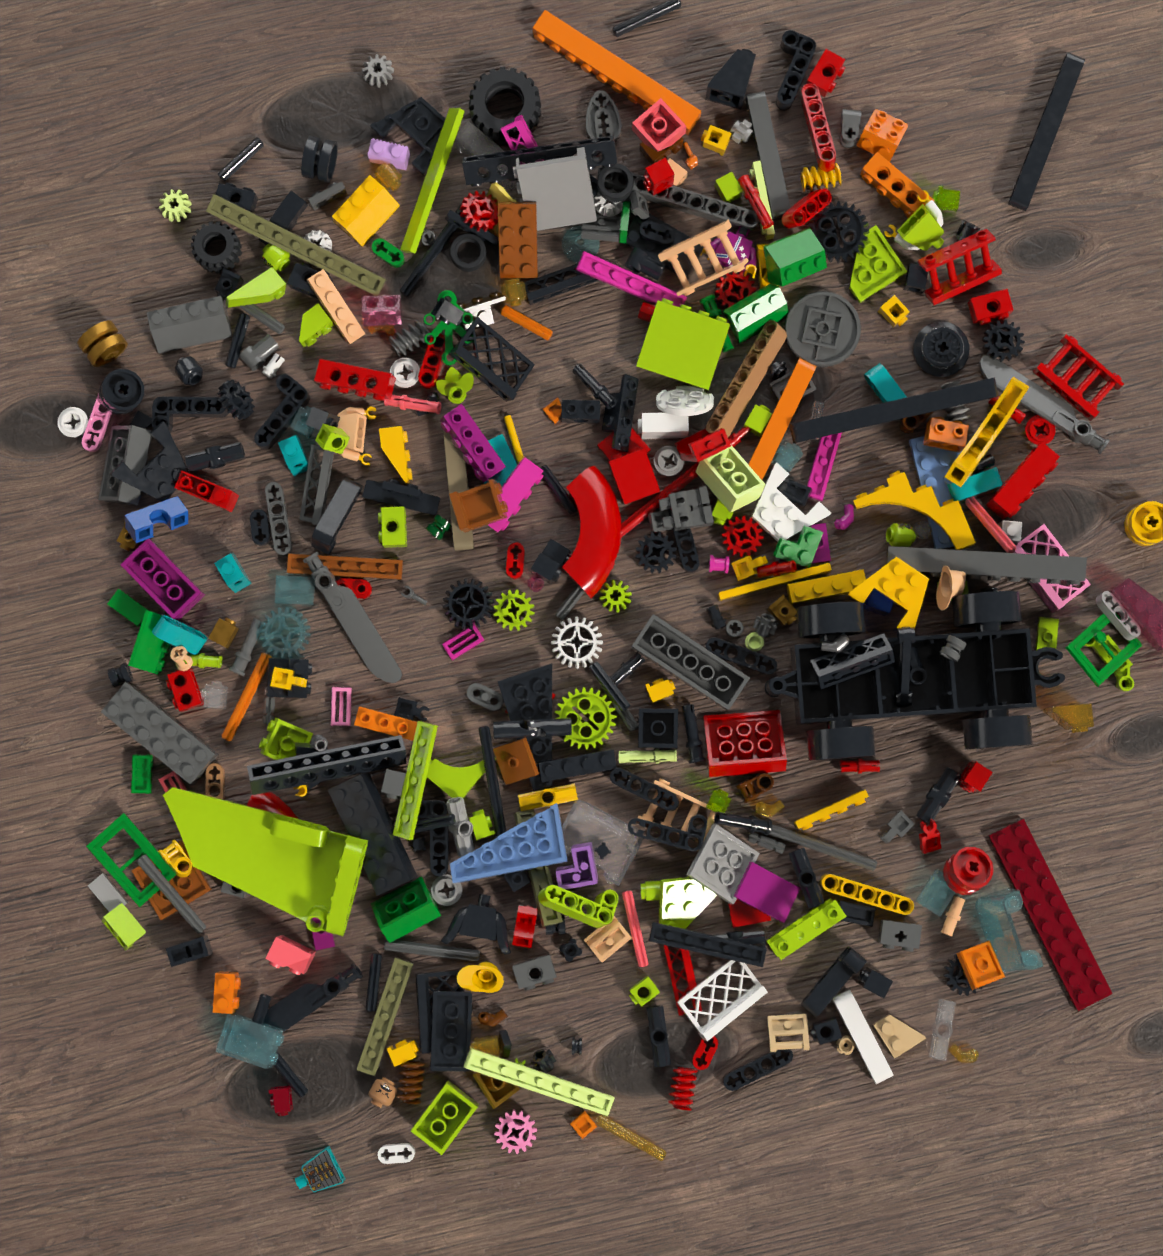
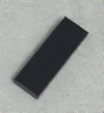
M452 210L447 213L446 221L469 234L480 237L483 242L492 247L497 245L499 237L488 231L484 232L483 228H480L479 231L476 230L475 226L469 228L470 223H464L466 218L461 217Z

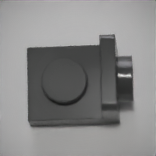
M636 190L631 192L625 200L621 201L622 203L624 201L631 202L630 211L634 215H638L642 220L649 217L647 200Z

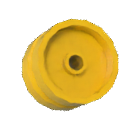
M1147 501L1133 508L1127 514L1124 521L1125 532L1133 543L1140 546H1151L1163 540V504L1156 501Z

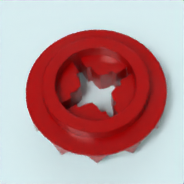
M1039 415L1032 417L1025 427V437L1028 438L1030 443L1039 445L1041 442L1048 444L1053 440L1056 432L1055 426ZM1045 425L1042 430L1044 432V435L1039 434L1035 436L1037 432L1035 427L1039 428Z

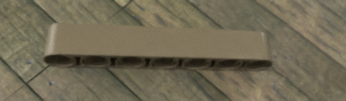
M443 430L449 494L469 490L467 467L463 453L460 448L457 449L454 446L451 435ZM450 499L454 550L474 549L473 531L465 533L459 529Z

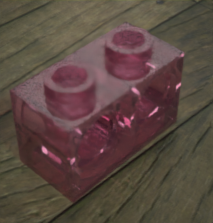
M400 295L363 296V325H401L402 305Z

